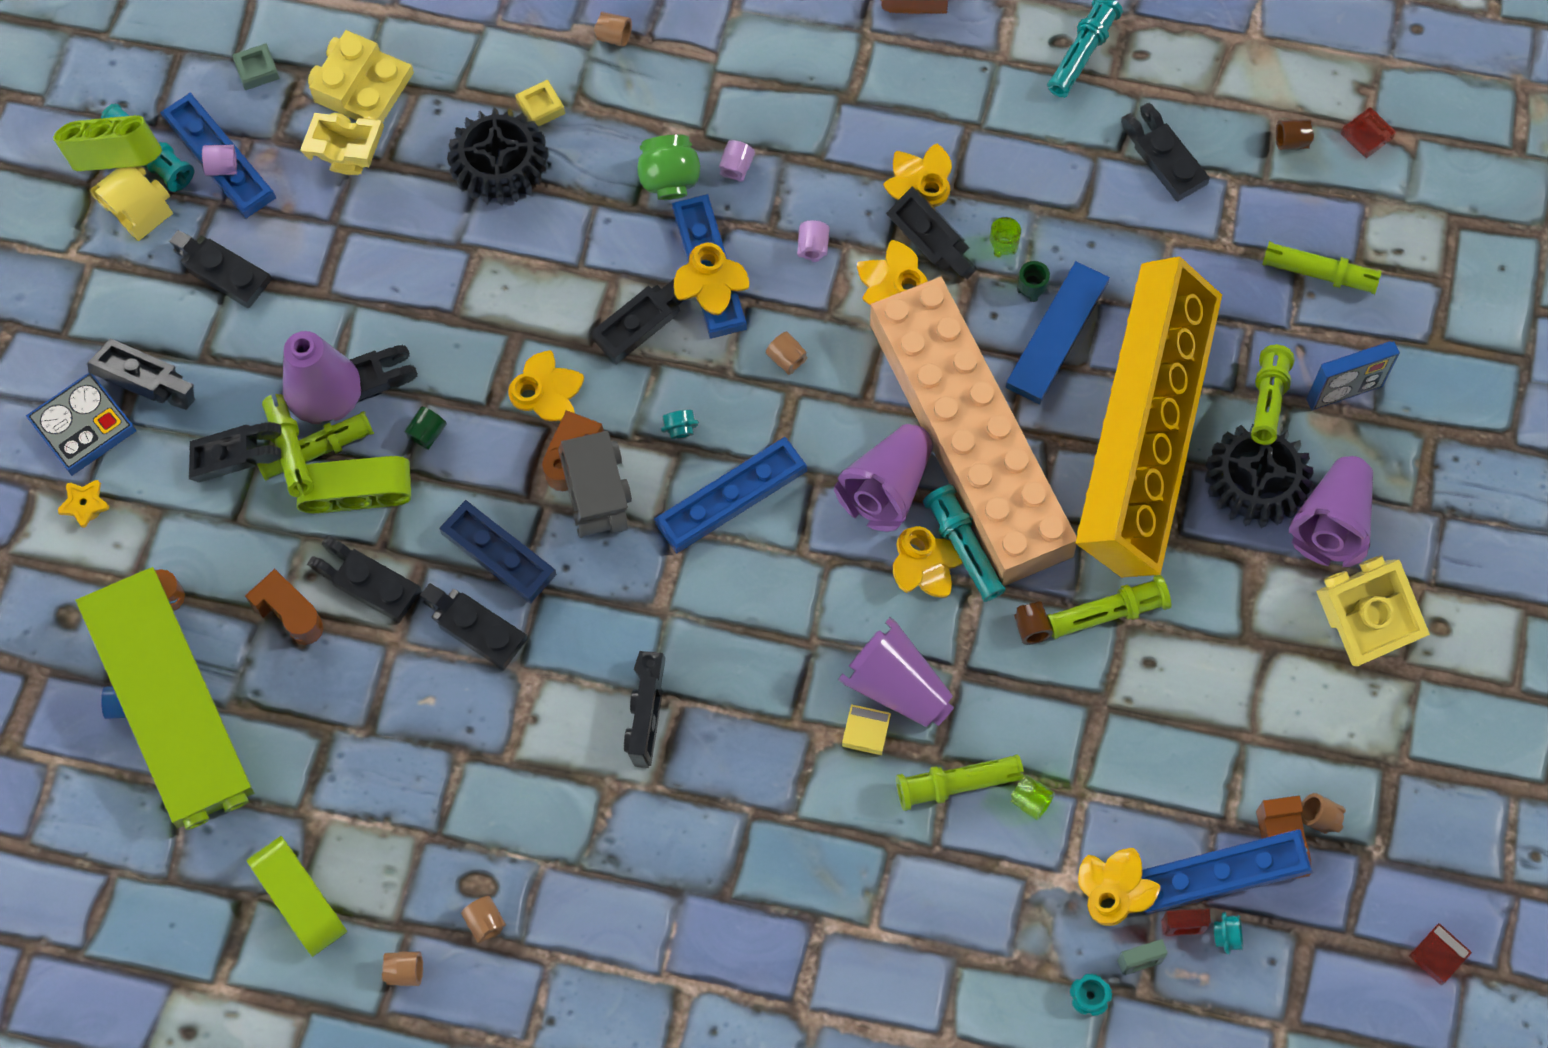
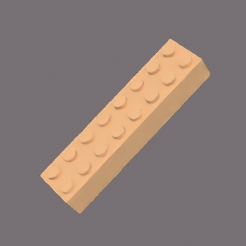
M942 276L871 304L870 326L920 426L929 433L933 442V452L949 484L954 485L957 491L955 496L964 513H969L972 517L973 525L971 528L1002 585L1006 586L1073 558L1077 546L1075 544L1077 536Z

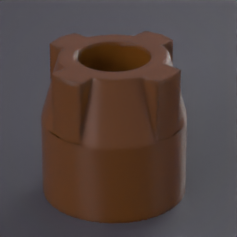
M1311 119L1278 121L1276 126V143L1279 150L1310 148V144L1314 140Z
M1041 601L1021 605L1016 608L1017 612L1014 614L1023 644L1040 643L1053 635L1050 621Z

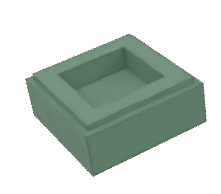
M267 43L232 54L245 91L280 79Z
M1163 939L1122 951L1117 962L1121 973L1128 975L1160 965L1168 952Z

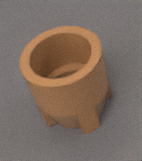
M600 12L594 28L597 36L596 40L625 47L630 39L632 20L629 17Z
M787 331L778 335L766 349V354L788 375H791L807 360V352Z
M1317 793L1308 795L1302 801L1303 812L1301 817L1304 825L1324 834L1328 832L1339 833L1343 829L1342 823L1344 813L1346 812L1343 806Z
M490 896L475 900L461 912L462 917L478 943L498 936L503 927L506 926Z
M421 952L384 953L383 982H386L387 985L398 986L421 985L423 977V957Z

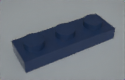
M467 500L439 528L444 537L530 604L557 575L556 570Z

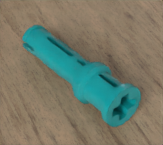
M1116 0L1092 1L1093 8L1087 18L1081 19L1077 26L1078 35L1047 83L1048 90L1052 94L1061 98L1067 97L1097 46L1106 42L1109 37L1108 30L1112 23L1120 19L1123 14V8Z
M114 103L104 109L101 118L129 115L120 105ZM159 142L162 148L161 154L151 163L144 165V167L149 172L157 173L164 179V184L170 191H180L191 182L195 172L194 167L189 162L181 161L174 155V149L168 143Z
M950 484L940 487L927 495L922 502L925 508L931 509L940 525L938 531L941 537L950 539L965 569L981 594L982 600L984 602L991 601L1002 595L1006 589L1000 582L987 555L970 527L973 525L972 517L969 513H964L955 497L957 491L954 485Z

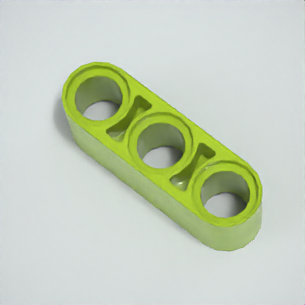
M140 115L73 121L60 127L53 136L54 142L74 171L143 166L154 161L162 151L145 119Z
M384 456L306 464L314 488L311 493L304 496L301 485H297L300 497H297V509L304 513L318 514L404 505L411 501L410 461L400 456Z
M279 836L246 859L256 877L312 957L348 933L282 836Z

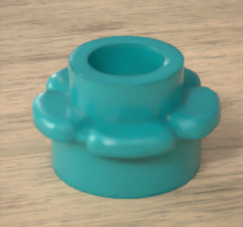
M693 410L667 413L662 416L664 427L661 428V431L663 433H670L671 439L689 437L694 434L693 428L698 426L699 421L695 420Z
M1223 912L1221 916L1222 921H1214L1216 947H1224L1226 954H1230L1231 950H1243L1240 915L1227 916V913Z
M1085 974L1082 979H1076L1069 991L1070 996L1073 997L1072 1006L1082 1015L1090 1013L1092 1016H1099L1103 1014L1108 1008L1107 1003L1112 999V990L1109 984L1096 974ZM1087 992H1093L1095 997L1089 999L1086 994Z

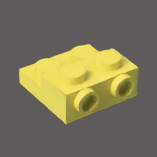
M345 30L341 38L334 37L331 39L326 51L328 58L322 67L318 65L313 67L308 77V85L315 103L356 121L358 118L373 117L383 123L414 74L411 64L380 52L378 43Z
M1382 555L1370 558L1359 564L1362 571L1351 576L1348 575L1347 571L1333 574L1324 579L1326 587L1316 590L1330 627L1337 628L1352 666H1360L1430 635L1400 559L1385 561Z

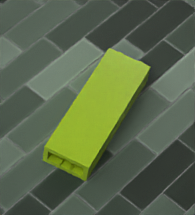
M150 567L76 599L77 606L175 827L178 829L185 826L186 830H191L210 820L208 815L222 808H224L225 812H231L246 805L249 802L247 797L255 794L154 567Z

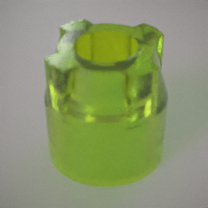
M1001 217L993 222L990 231V243L994 249L993 254L996 257L1017 252L1021 227L1015 219Z
M1026 774L1013 790L1010 802L1035 820H1039L1050 806L1055 792Z

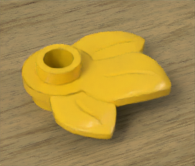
M935 143L927 150L923 159L902 151L894 152L892 169L895 177L883 183L889 195L899 200L913 186L933 207L940 206L947 201L950 195V183L947 178L951 173L952 163L943 147ZM933 188L938 192L928 193L925 190Z
M891 240L888 244L886 260H867L857 263L858 275L861 281L869 287L863 295V301L869 305L905 291L906 289L902 288L905 284L918 286L928 282L924 273L918 269V257L915 252L905 244L895 240Z
M703 243L691 251L688 263L677 270L674 277V294L678 300L696 297L704 310L714 315H721L728 307L731 291L749 289V278L744 267L740 263L726 259L724 252L718 245ZM708 260L712 262L713 266H705L701 261Z
M551 350L543 351L530 357L525 363L523 374L515 377L510 383L508 389L509 399L513 406L519 410H533L544 420L561 421L566 410L575 413L573 405L569 400L581 389L584 375L571 369L555 368L556 363L553 352ZM526 390L535 392L531 397L525 398L521 396Z
M921 526L905 529L897 539L896 547L899 555L892 565L897 585L905 593L911 592L919 585L921 590L931 596L947 598L952 587L949 569L963 564L953 544L947 539L934 538L928 529ZM911 544L916 545L920 551L913 548Z
M1126 848L1115 852L1107 859L1106 863L1089 854L1083 859L1079 868L1078 883L1080 889L1088 897L1087 908L1089 914L1095 922L1104 926H1114L1121 923L1128 913L1146 911L1154 904L1161 887L1158 883L1142 879V861L1135 848ZM1112 898L1115 900V904L1112 907H1101V903L1105 899Z

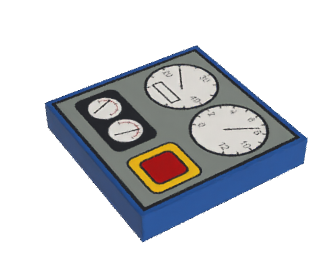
M1389 341L1321 364L1306 398L1311 411L1383 387L1400 354L1395 342Z
M87 373L26 415L30 423L71 476L136 432L135 427L97 378L90 373Z

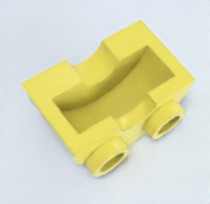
M314 113L300 151L311 161L313 156H317L331 163L330 171L345 175H360L363 168H369L384 129V124L373 117L358 118L356 123H351L348 117L340 113H331L330 115Z
M142 166L116 168L89 191L91 196L107 211H110L121 225L139 242L173 214L165 202L170 195L159 181L155 179L150 183L145 178L146 171Z

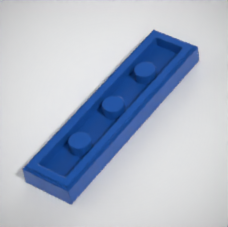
M191 92L160 112L163 120L202 167L203 146L234 145ZM234 145L237 156V174L211 176V178L245 219H247L275 200L276 196L270 186Z
M706 194L673 202L672 210L687 261L691 251L703 243L718 245L726 256L709 195ZM708 260L701 261L705 266H713L712 262ZM731 291L728 307L721 315L711 314L701 307L710 339L747 330V323L737 291Z
M1075 261L1009 376L1005 386L1006 389L1039 405L1041 404L1107 287L1110 279L1109 276Z
M783 437L654 518L655 524L677 554L806 473L807 465L788 439Z
M1298 829L1143 869L1142 879L1154 881L1161 887L1156 901L1145 913L1148 915L1313 873L1301 830Z

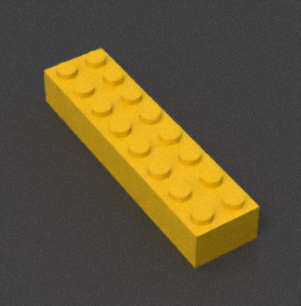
M1180 256L1141 263L1127 319L1125 335L1119 352L1116 373L1111 386V394L1103 421L1099 445L1094 458L1090 483L1086 492L1081 521L1077 530L1075 544L1121 578L1161 575L1222 300V294Z

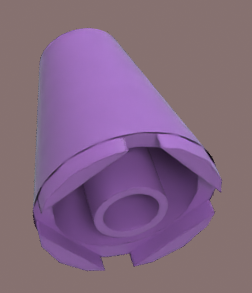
M300 331L293 334L284 345L283 396L289 410L300 420L311 424H322L321 422L343 419L355 408L361 396L360 377L355 365L347 357L317 334L310 331Z
M902 425L843 470L837 478L838 482L834 486V492L839 503L847 513L855 519L859 514L868 519L869 523L866 526L874 530L883 532L897 530L907 517L933 450V442L929 433L919 425Z
M1356 456L1337 459L1294 516L1289 527V534L1292 533L1293 535L1292 544L1294 548L1303 556L1326 566H1329L1331 561L1343 562L1342 567H1351L1359 564L1367 556L1370 548L1373 470L1368 463Z
M889 617L885 622L890 628L886 634L880 630L877 631L849 664V667L854 670L853 674L848 678L842 673L838 680L843 685L925 727H928L932 722L939 726L954 708L948 703L953 695L898 623Z

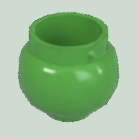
M680 134L663 135L641 142L639 148L642 150V154L639 156L637 165L638 178L645 190L650 193H657L658 200H674L686 197L687 189L694 187L698 182L700 161L697 152L691 148L692 143L689 141V136Z

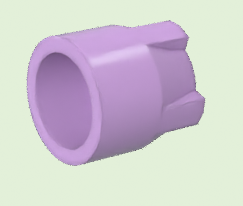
M728 141L719 168H721L720 175L742 182L754 158V149L740 141Z
M234 145L203 146L202 160L205 176L237 174V156Z
M813 220L801 223L798 236V257L812 260V262H819L823 256H827L829 226L823 222Z

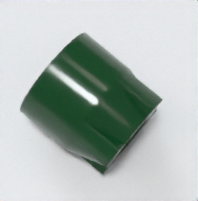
M1039 261L1025 263L1019 271L1017 292L1030 298V302L1038 301V297L1047 291L1050 278L1048 267ZM1029 282H1035L1037 285L1030 284Z
M421 406L404 432L412 442L429 450L447 423L432 410Z

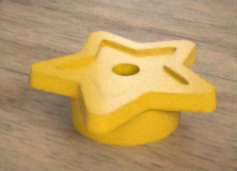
M94 480L83 487L67 483L66 491L68 498L58 508V514L74 516L79 525L85 528L89 521L97 518L101 512L109 510V505L99 497L101 482ZM81 500H87L85 505H80Z

